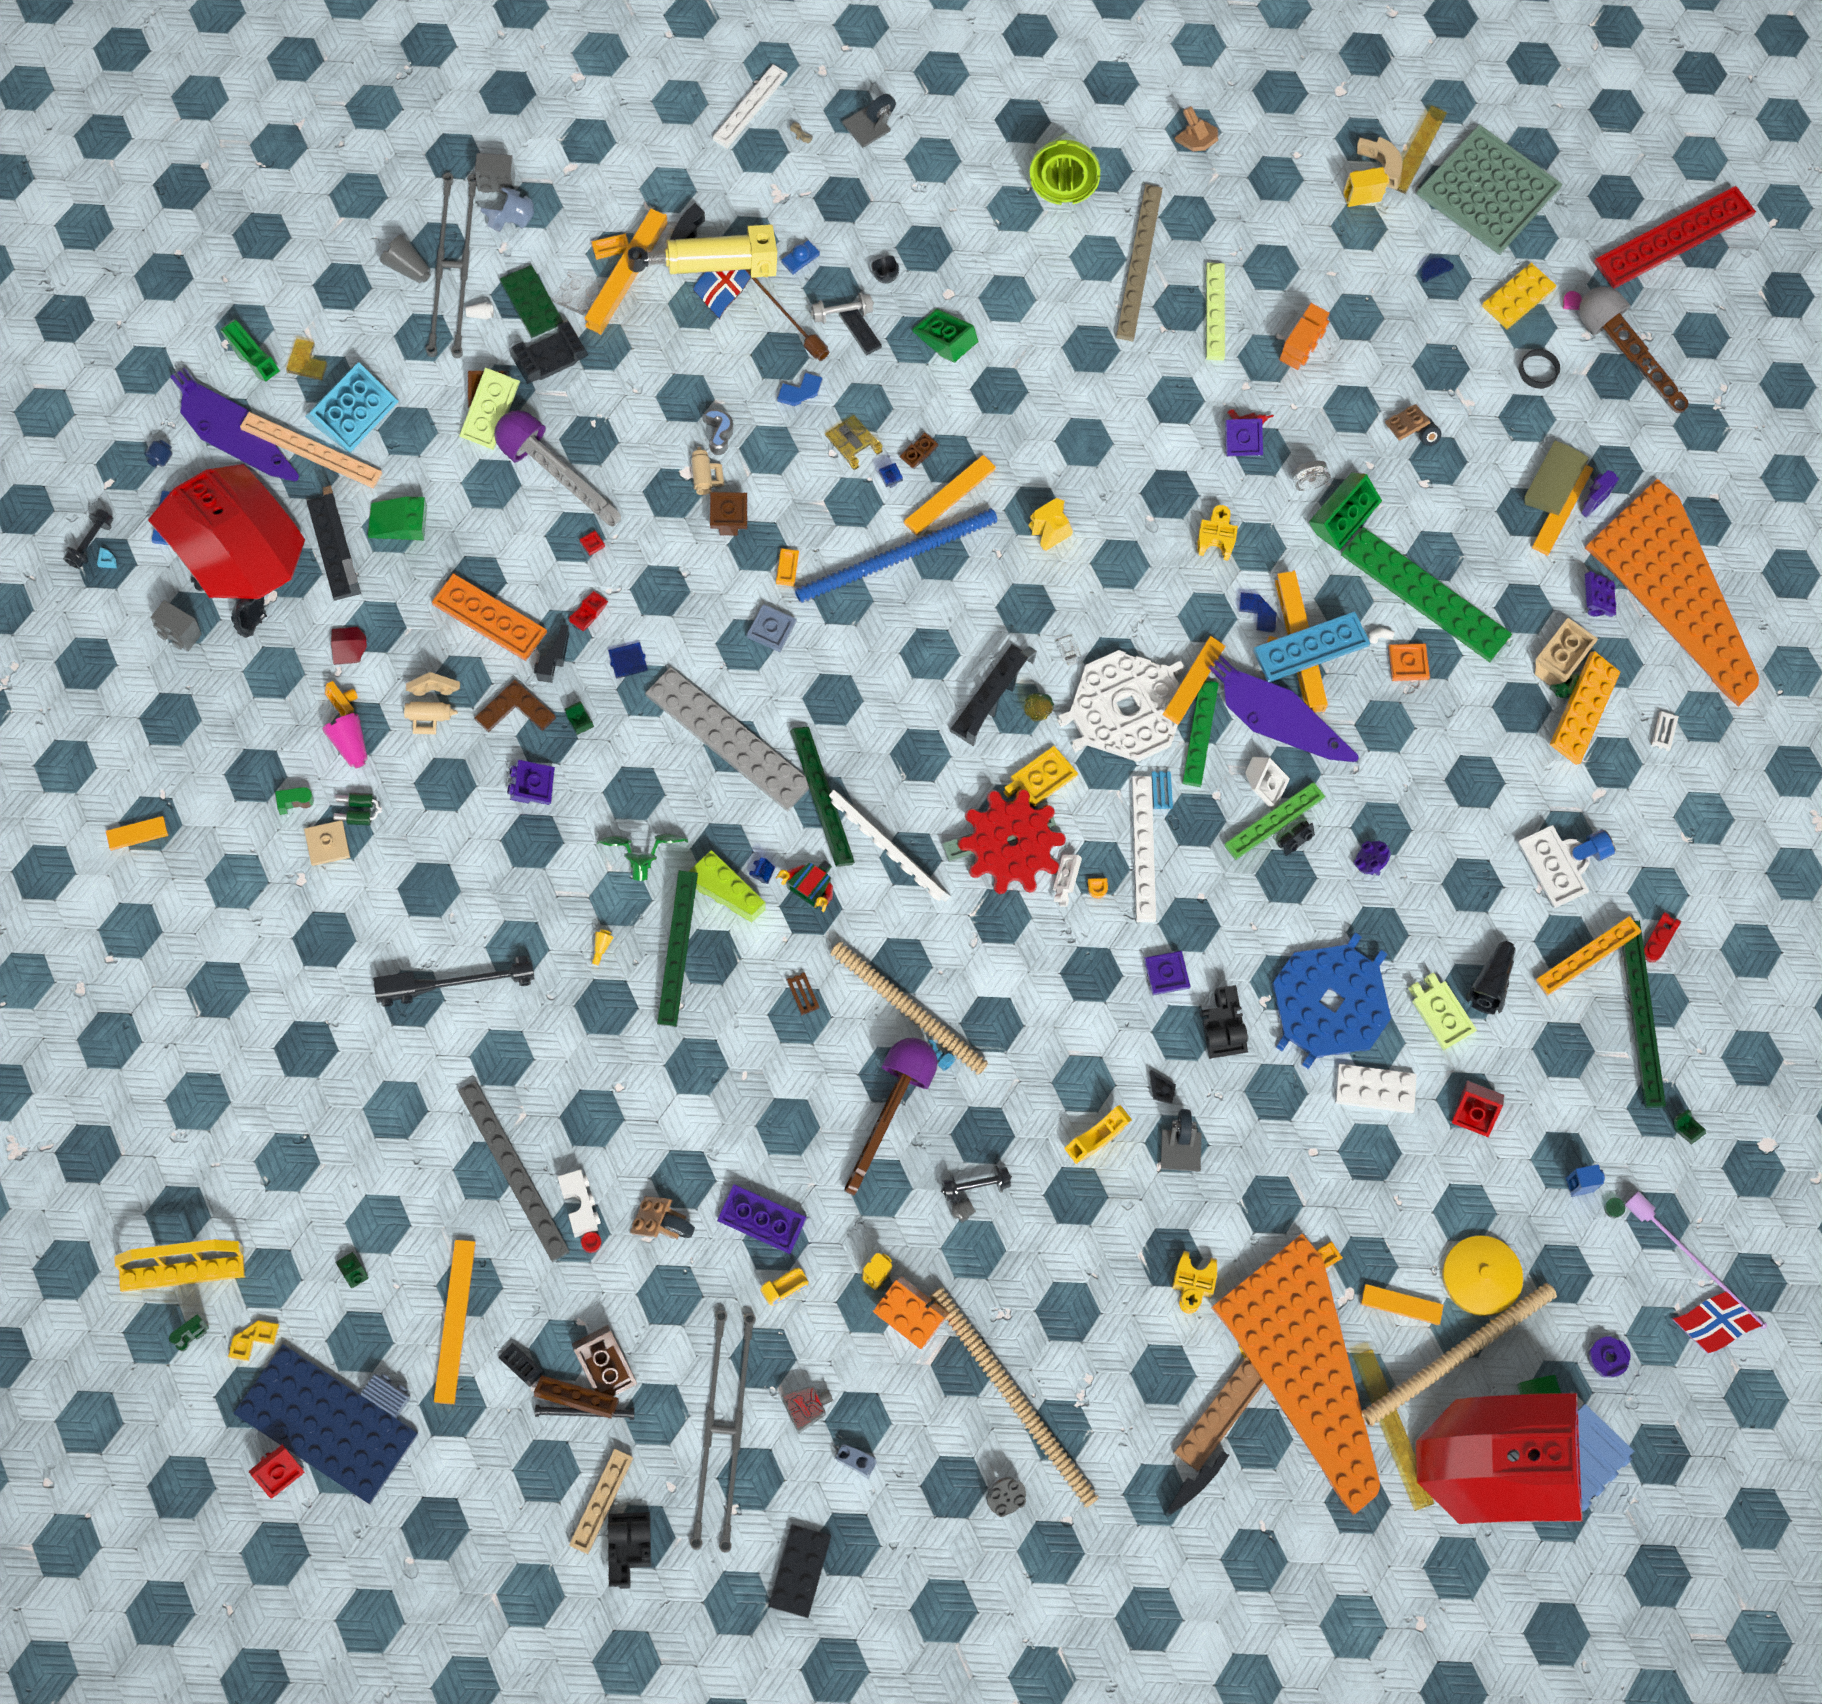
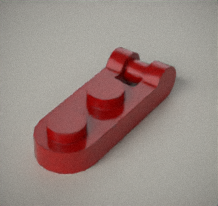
M1665 911L1644 946L1645 959L1648 962H1656L1662 957L1682 922L1677 918L1673 919ZM1667 923L1671 927L1670 929H1667L1663 925Z

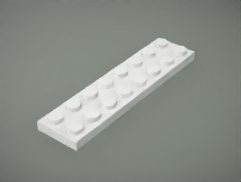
M835 790L829 795L833 799L831 803L838 810L846 811L845 816L851 822H854L856 825L859 823L860 826L858 828L865 835L873 836L874 839L872 841L879 848L887 849L886 854L897 863L900 861L902 863L900 867L906 873H909L911 876L914 874L916 876L914 880L920 886L928 887V893L938 901L942 899L946 902L951 897L848 800Z

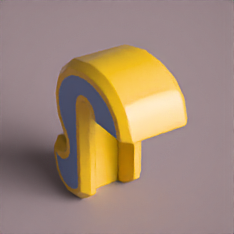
M796 1267L773 1282L768 1280L761 1286L760 1291L768 1305L774 1306L783 1302L795 1292L803 1290L808 1286L809 1281L802 1269Z

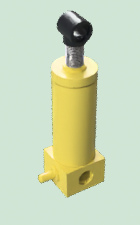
M773 224L748 226L747 235L667 240L666 248L663 252H647L641 247H632L628 251V268L633 272H642L649 265H656L657 263V265L666 264L669 275L750 269L751 278L776 276L777 247Z

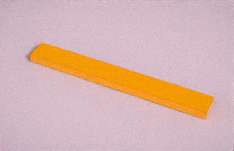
M455 1240L434 1403L455 1405L476 1247L475 1241Z

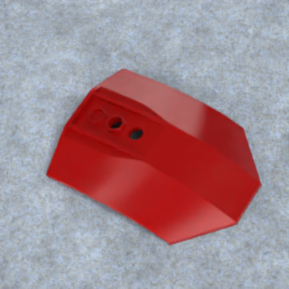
M244 464L206 469L175 487L148 519L153 528L185 564L209 598L260 599L292 580L305 543V538L291 518ZM218 509L223 510L221 514H214Z
M1577 1393L1499 1395L1455 1399L1416 1441L1417 1483L1458 1524L1582 1521ZM1513 1449L1519 1452V1459L1515 1462L1510 1461L1507 1456L1508 1452ZM1533 1449H1537L1540 1452V1457L1536 1461L1529 1459V1452Z

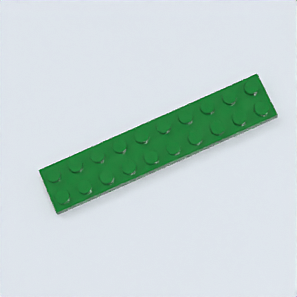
M1364 527L1341 554L1346 560L1489 663L1512 636L1511 632Z

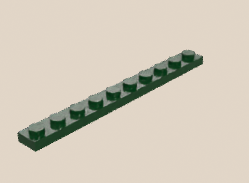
M1640 920L1634 921L1641 930ZM1641 931L1639 935L1622 945L1644 1108H1664L1666 1102Z

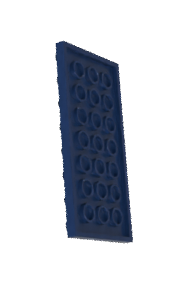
M282 1344L233 1413L279 1445L283 1444L288 1451L369 1505L373 1502L419 1435L284 1344Z

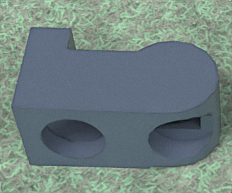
M842 1444L835 1457L837 1462L860 1473L867 1479H869L877 1463L874 1457L845 1444Z

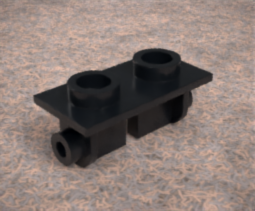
M1302 821L1291 829L1295 835L1287 832L1278 839L1277 845L1279 848H1284L1285 856L1296 851L1298 847L1312 839L1315 835L1313 823L1309 824L1307 821Z

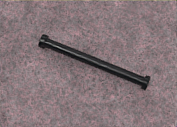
M535 1405V1417L540 1415L603 1417L575 1408L540 1407V1405ZM630 1408V1410L616 1409L612 1417L634 1420L635 1408Z

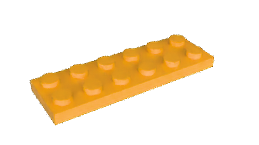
M1595 651L1590 652L1549 744L1575 765L1581 764L1620 675L1618 669Z

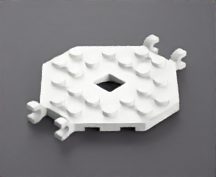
M1118 650L1087 664L1071 710L1059 715L1057 720L1060 727L1067 725L1073 720L1082 737L1072 741L1073 745L1071 747L1073 751L1077 752L1085 746H1090L1138 762L1171 747L1178 725L1162 714L1180 686L1174 675L1183 672L1184 665L1182 662L1178 661L1171 666L1152 663L1151 660L1138 656L1133 657L1127 655L1126 652ZM1132 696L1139 711L1124 716L1116 702Z

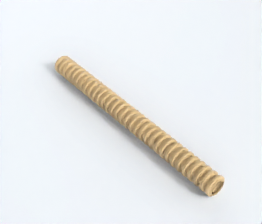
M838 942L833 947L830 955L835 956L836 960H840L841 964L844 963V967H849V971H854V975H859V979H863L864 983L867 982L868 986H872L874 991L877 990V994H882V998H887L886 1001H890L892 1006L895 1005L897 1010L900 1009L901 1013H905V1017L909 1016L910 1021H915V1025L918 1024L920 1029L923 1028L925 1033L928 1032L929 1036H933V1040L937 1039L938 1044H943V1048H948V1052L951 1051L953 1056L956 1055L958 1060L961 1059L962 1063H966V1067H971V1071H976V1075L984 1071L988 1061H984L982 1056L979 1057L977 1052L974 1053V1049H969V1045H964V1041H959V1037L956 1038L954 1033L951 1034L949 1029L946 1030L944 1025L941 1026V1022H936V1018H931V1014H926L927 1011H923L921 1006L918 1007L916 1002L913 1003L912 999H908V995L904 996L903 991H899L898 987L895 988L894 984H890V981L885 980L884 976H880L879 972L876 973L875 968L871 969L870 964L867 965L866 961H862V958L857 957L856 953L853 954V950H848V946H843V942Z

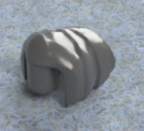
M968 1198L951 1204L952 1217L954 1219L958 1218L961 1223L967 1221L969 1216L976 1212Z

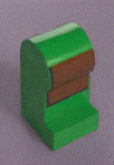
M306 787L275 791L277 809L280 815L288 814L287 809L297 807L309 808L314 803L312 792Z

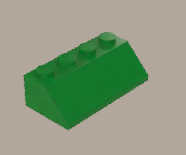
M1351 472L1310 519L1309 524L1318 537L1340 551L1378 507L1382 499L1367 474Z

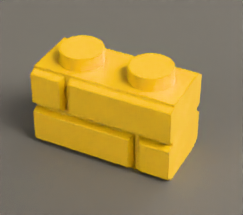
M876 1253L863 1268L862 1280L874 1290H878L883 1281L891 1274L892 1260L884 1253L882 1255Z

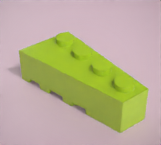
M712 850L689 870V872L698 873L696 886L698 892L709 896L720 905L728 907L732 912L751 923L766 910V902Z

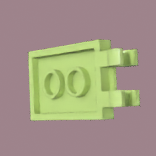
M1434 973L1424 978V981L1429 986L1428 989L1423 991L1418 982L1408 988L1410 993L1416 997L1412 1003L1443 1051L1477 1031L1446 981L1440 984Z

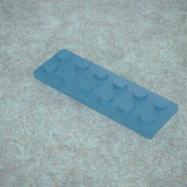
M1352 612L1254 647L1253 652L1267 681L1271 682L1369 647L1371 643L1356 613Z

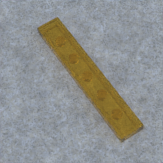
M1434 106L1430 107L1402 162L1401 181L1396 191L1406 195L1447 112Z

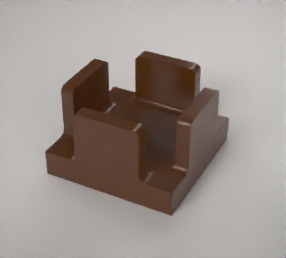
M710 492V529H719L721 536H737L738 529H747V493Z

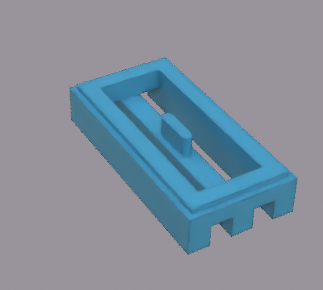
M1152 771L1153 809H1172L1171 771H1167V773ZM1156 778H1159L1161 805H1158ZM1164 778H1166L1168 804H1165Z

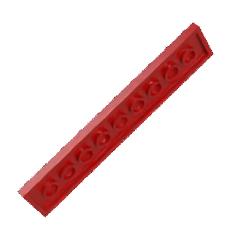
M1734 186L1595 258L1594 264L1612 288L1615 289L1755 215L1756 211L1738 187Z

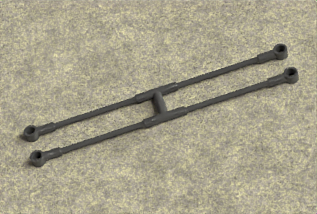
M451 173L443 175L444 205L440 246L436 263L431 334L429 335V345L426 347V353L429 357L437 355L436 324L443 268L461 269L460 279L462 281L457 334L455 335L454 346L451 351L454 358L458 359L463 355L461 329L465 286L469 269V243L473 200L477 186L475 174H471L467 178L469 184V206L462 261H444L448 199L454 179Z
M719 1310L715 1315L717 1321L715 1336L717 1338L709 1409L707 1410L704 1432V1455L697 1519L694 1523V1533L690 1546L693 1550H699L703 1545L701 1540L703 1523L701 1521L713 1433L733 1435V1456L726 1521L723 1526L722 1541L719 1544L720 1551L728 1553L732 1548L730 1542L732 1526L730 1523L737 1458L744 1413L742 1411L750 1340H752L753 1325L756 1322V1317L753 1313H747L744 1316L745 1344L738 1410L735 1415L734 1427L714 1425V1403L721 1339L724 1335V1326L727 1321V1313L724 1310ZM724 1314L725 1318L723 1320L718 1319V1315ZM748 1316L754 1319L751 1323L746 1321ZM694 1540L700 1541L699 1547L692 1545ZM723 1543L729 1544V1548L727 1550L722 1549L721 1546Z

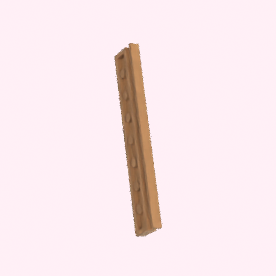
M1247 1357L1174 1452L1177 1457L1194 1468L1196 1472L1200 1470L1264 1384Z

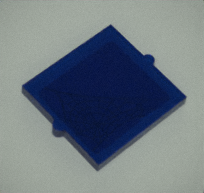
M640 642L608 650L611 659L610 666L613 667L616 679L648 671L645 661L646 655L643 654Z

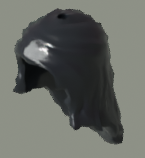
M264 597L260 599L234 598L231 621L237 634L244 638L254 635L256 626L259 623L262 624V620L267 617L264 613Z

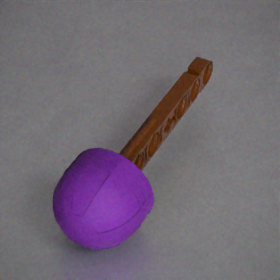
M918 1038L902 1039L892 1046L886 1056L882 1068L897 1077V1080L846 1183L844 1192L852 1196L858 1191L908 1085L912 1084L919 1088L928 1089L937 1070V1057L933 1048L924 1040Z

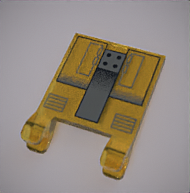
M855 415L825 433L828 440L842 454L853 470L859 468V460L854 455L869 445L876 455L883 452L882 444L871 435Z

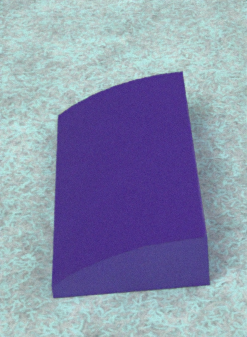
M733 1184L717 1221L791 1254L808 1217Z

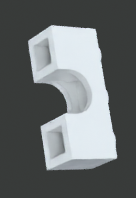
M581 1170L558 1176L564 1200L576 1198L581 1201L580 1209L577 1212L568 1214L575 1238L587 1232L598 1231L597 1225L601 1223L598 1213H593L591 1207L595 1203L592 1193H587L586 1187L589 1186L587 1175L582 1176Z

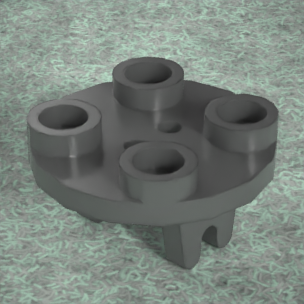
M1015 1477L999 1479L988 1489L987 1505L999 1517L1014 1513L1019 1508L1025 1506L1026 1489L1022 1482Z

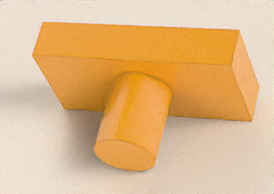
M333 681L327 683L325 695L341 716L352 714L354 708L350 702L358 698L356 691L350 689L342 693Z

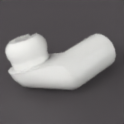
M1377 628L1369 632L1368 639L1370 643L1374 644L1381 637L1392 640L1395 631Z

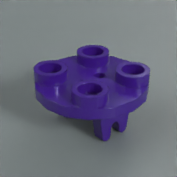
M1366 841L1362 844L1361 850L1354 860V865L1363 874L1373 875L1375 873L1379 876L1380 870L1386 866L1390 859V848L1382 841Z

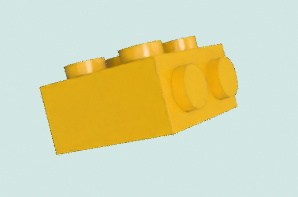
M1374 167L1364 171L1356 170L1349 173L1343 191L1347 207L1380 202L1382 200L1386 186L1389 183L1388 174H1385L1383 167Z

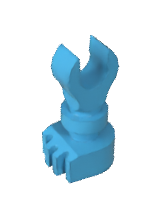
M928 1039V1042L933 1046L937 1062L939 1061L938 1066L943 1071H946L955 1062V1057L951 1053H947L944 1056L945 1053L942 1050L939 1051L935 1041Z

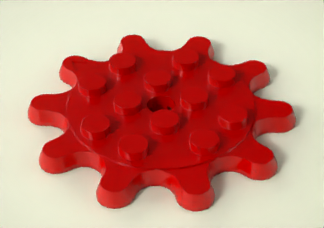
M1020 789L1012 802L1004 801L998 791L992 790L987 795L989 802L987 811L979 812L976 809L970 808L965 812V819L973 825L974 831L970 836L961 837L958 840V847L962 851H972L976 856L974 864L969 868L970 876L979 878L985 873L991 874L995 880L994 891L996 893L1004 894L1012 881L1020 882L1026 892L1032 893L1037 889V882L1035 880L1037 872L1046 871L1049 874H1056L1058 872L1059 864L1052 859L1050 851L1053 847L1064 845L1066 836L1062 832H1053L1048 827L1049 820L1055 815L1054 807L1045 805L1039 810L1033 809L1029 804L1030 793L1028 790ZM1008 837H1016L1018 839L1017 845H1009L1007 842Z

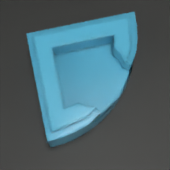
M100 547L97 561L98 567L117 569V561L114 555L109 550Z

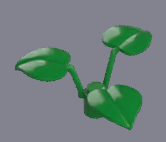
M675 834L655 836L656 841L651 854L631 852L629 843L632 840L622 836L606 837L598 840L597 844L626 847L628 853H625L624 857L631 862V868H633L632 879L645 881L648 880V868H651V862L657 859V856L654 854L658 844L682 841L688 843V839Z

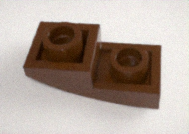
M924 432L914 444L911 443L901 454L900 458L914 469L939 445Z

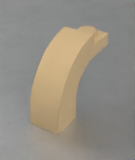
M1380 137L1377 142L1360 138L1357 154L1381 162L1384 166L1385 174H1388L1389 183L1386 187L1397 190L1402 176V157L1398 149L1391 142Z

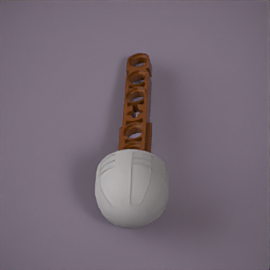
M1602 286L1590 290L1583 297L1579 308L1580 318L1585 327L1593 336L1605 330L1630 362H1634L1660 396L1667 400L1666 403L1676 413L1684 412L1689 405L1687 398L1681 391L1678 392L1676 384L1648 351L1649 348L1623 318L1622 315L1630 308V304L1620 292L1611 287ZM1626 331L1628 339H1620L1619 332ZM1637 345L1640 348L1639 353H1632L1630 346ZM1643 359L1645 361H1650V363L1648 364L1649 367L1647 365H1642V363L1644 362ZM1653 366H1655V369H1653L1649 374L1648 371L1650 370V368L1652 369ZM1659 372L1662 375V380L1655 381L1652 378L1653 373ZM1664 387H1672L1673 394L1666 395L1663 390ZM1682 400L1685 405L1684 408H1676L1675 401Z

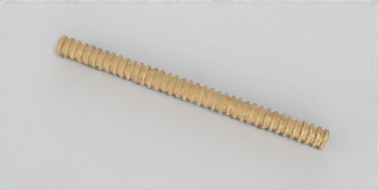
M1548 1283L1540 1286L1538 1290L1530 1293L1529 1297L1526 1296L1524 1300H1520L1514 1307L1512 1306L1509 1310L1500 1314V1317L1490 1321V1324L1487 1323L1485 1327L1480 1328V1331L1477 1330L1475 1334L1467 1337L1465 1341H1461V1345L1457 1344L1456 1348H1451V1351H1447L1446 1355H1441V1358H1437L1436 1361L1431 1362V1365L1428 1364L1426 1368L1421 1369V1372L1418 1371L1416 1375L1411 1376V1379L1408 1378L1406 1382L1401 1383V1386L1398 1385L1396 1389L1391 1390V1393L1388 1392L1386 1396L1381 1397L1376 1403L1361 1411L1364 1421L1368 1425L1374 1426L1375 1422L1378 1423L1380 1419L1385 1418V1415L1388 1416L1390 1412H1394L1395 1408L1398 1409L1400 1405H1404L1405 1401L1408 1402L1410 1398H1414L1420 1391H1424L1430 1384L1432 1385L1435 1381H1438L1440 1377H1444V1373L1448 1374L1449 1370H1454V1367H1458L1459 1363H1464V1360H1468L1469 1357L1474 1356V1353L1484 1349V1346L1486 1347L1489 1343L1498 1339V1336L1501 1337L1503 1333L1508 1332V1329L1511 1330L1513 1326L1518 1325L1523 1319L1531 1316L1537 1309H1541L1547 1302L1549 1303L1552 1299H1555L1557 1297L1555 1289Z

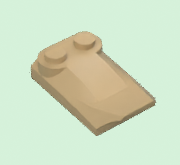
M1567 618L1536 658L1535 676L1549 686L1566 682L1597 642L1598 638Z

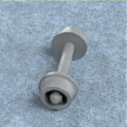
M858 293L859 302L824 308L822 300H819L818 303L811 305L812 311L810 315L813 316L815 323L822 322L823 324H826V315L860 309L862 316L865 317L866 314L873 312L874 301H872L870 294Z

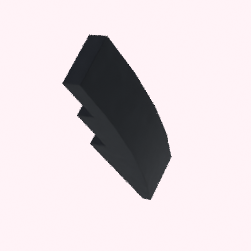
M1222 1451L1212 1468L1205 1464L1195 1480L1187 1477L1166 1511L1165 1516L1169 1517L1196 1497L1217 1475L1230 1455Z

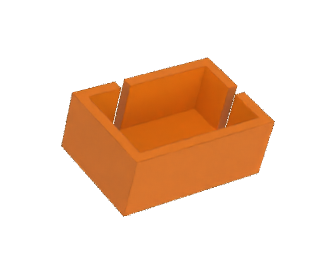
M1310 303L1303 314L1305 319L1301 317L1286 340L1280 361L1296 370H1299L1301 365L1305 366L1310 357V352L1313 353L1315 351L1318 340L1322 339L1327 331L1330 313Z
M902 1276L895 1280L887 1291L886 1296L882 1298L873 1311L919 1349L924 1348L950 1314L936 1302L929 1308L925 1307L932 1299Z

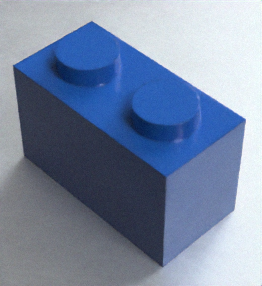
M1599 1164L1577 1168L1566 1178L1571 1197L1594 1193L1604 1184L1605 1175L1603 1170H1600Z

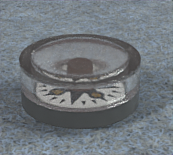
M1320 460L1305 463L1297 467L1291 474L1298 491L1319 488L1331 478L1326 462Z

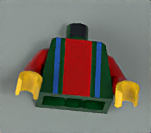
M825 860L818 867L808 863L807 865H800L787 871L780 870L776 876V879H783L782 885H785L787 882L788 890L815 909L821 906L824 912L826 906L833 898V885L831 877L827 874L832 866Z

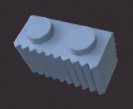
M374 1374L361 1392V1396L397 1419L411 1399L407 1395L409 1391L401 1385L397 1387L392 1385V1380L384 1374L380 1376Z

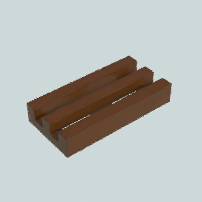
M805 972L786 980L801 1016L819 1009V1004ZM800 980H803L805 984V987L814 1005L812 1007L808 1001V998L805 994V991L802 987ZM794 982H796L798 989L801 993V996L804 1000V1003L807 1007V1009L805 1010L803 1009L800 999L793 986Z

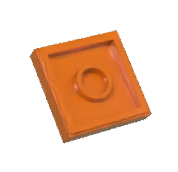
M1426 643L1389 644L1388 652L1392 681L1429 680Z

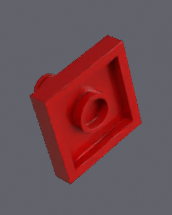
M283 1444L272 1453H266L267 1457L262 1456L261 1461L248 1471L270 1499L274 1498L305 1473Z

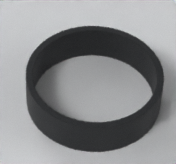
M1534 349L1526 353L1519 366L1521 379L1530 387L1537 389L1551 386L1560 373L1559 360L1553 353L1544 349ZM1532 356L1544 357L1554 365L1556 376L1546 382L1533 380L1524 370V361Z

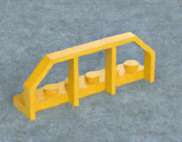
M213 1239L130 1249L114 1256L115 1267L119 1270L121 1292L245 1277L244 1247L239 1241ZM205 1251L236 1252L238 1255L236 1257L203 1260V1252ZM191 1253L197 1260L166 1265L165 1256ZM154 1258L160 1265L125 1270L124 1264L133 1260Z

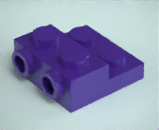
M1607 470L1604 474L1600 473L1594 479V483L1589 488L1591 492L1583 504L1584 509L1581 513L1586 518L1610 496L1619 481V478L1613 471Z
M517 760L514 765H511L509 770L512 783L508 785L507 794L510 795V800L527 804L536 802L550 805L555 767Z

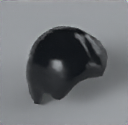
M892 255L879 258L871 264L874 277L883 284L892 283L898 277L899 265Z

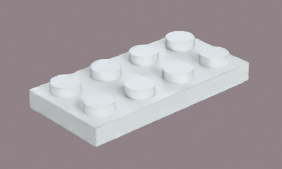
M1339 1064L1335 1104L1413 1113L1415 1109L1417 1074Z

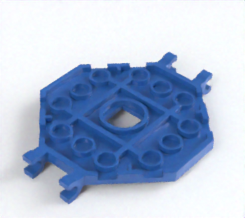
M1357 933L1353 935L1347 945L1294 952L1272 984L1283 1037L1276 1048L1283 1052L1289 1041L1309 1053L1302 1064L1307 1069L1310 1068L1316 1058L1349 1054L1356 1051H1369L1391 1020L1380 971V965L1388 954L1381 950L1372 962L1354 950L1361 939V936ZM1327 990H1332L1344 999L1336 1013L1320 1003Z

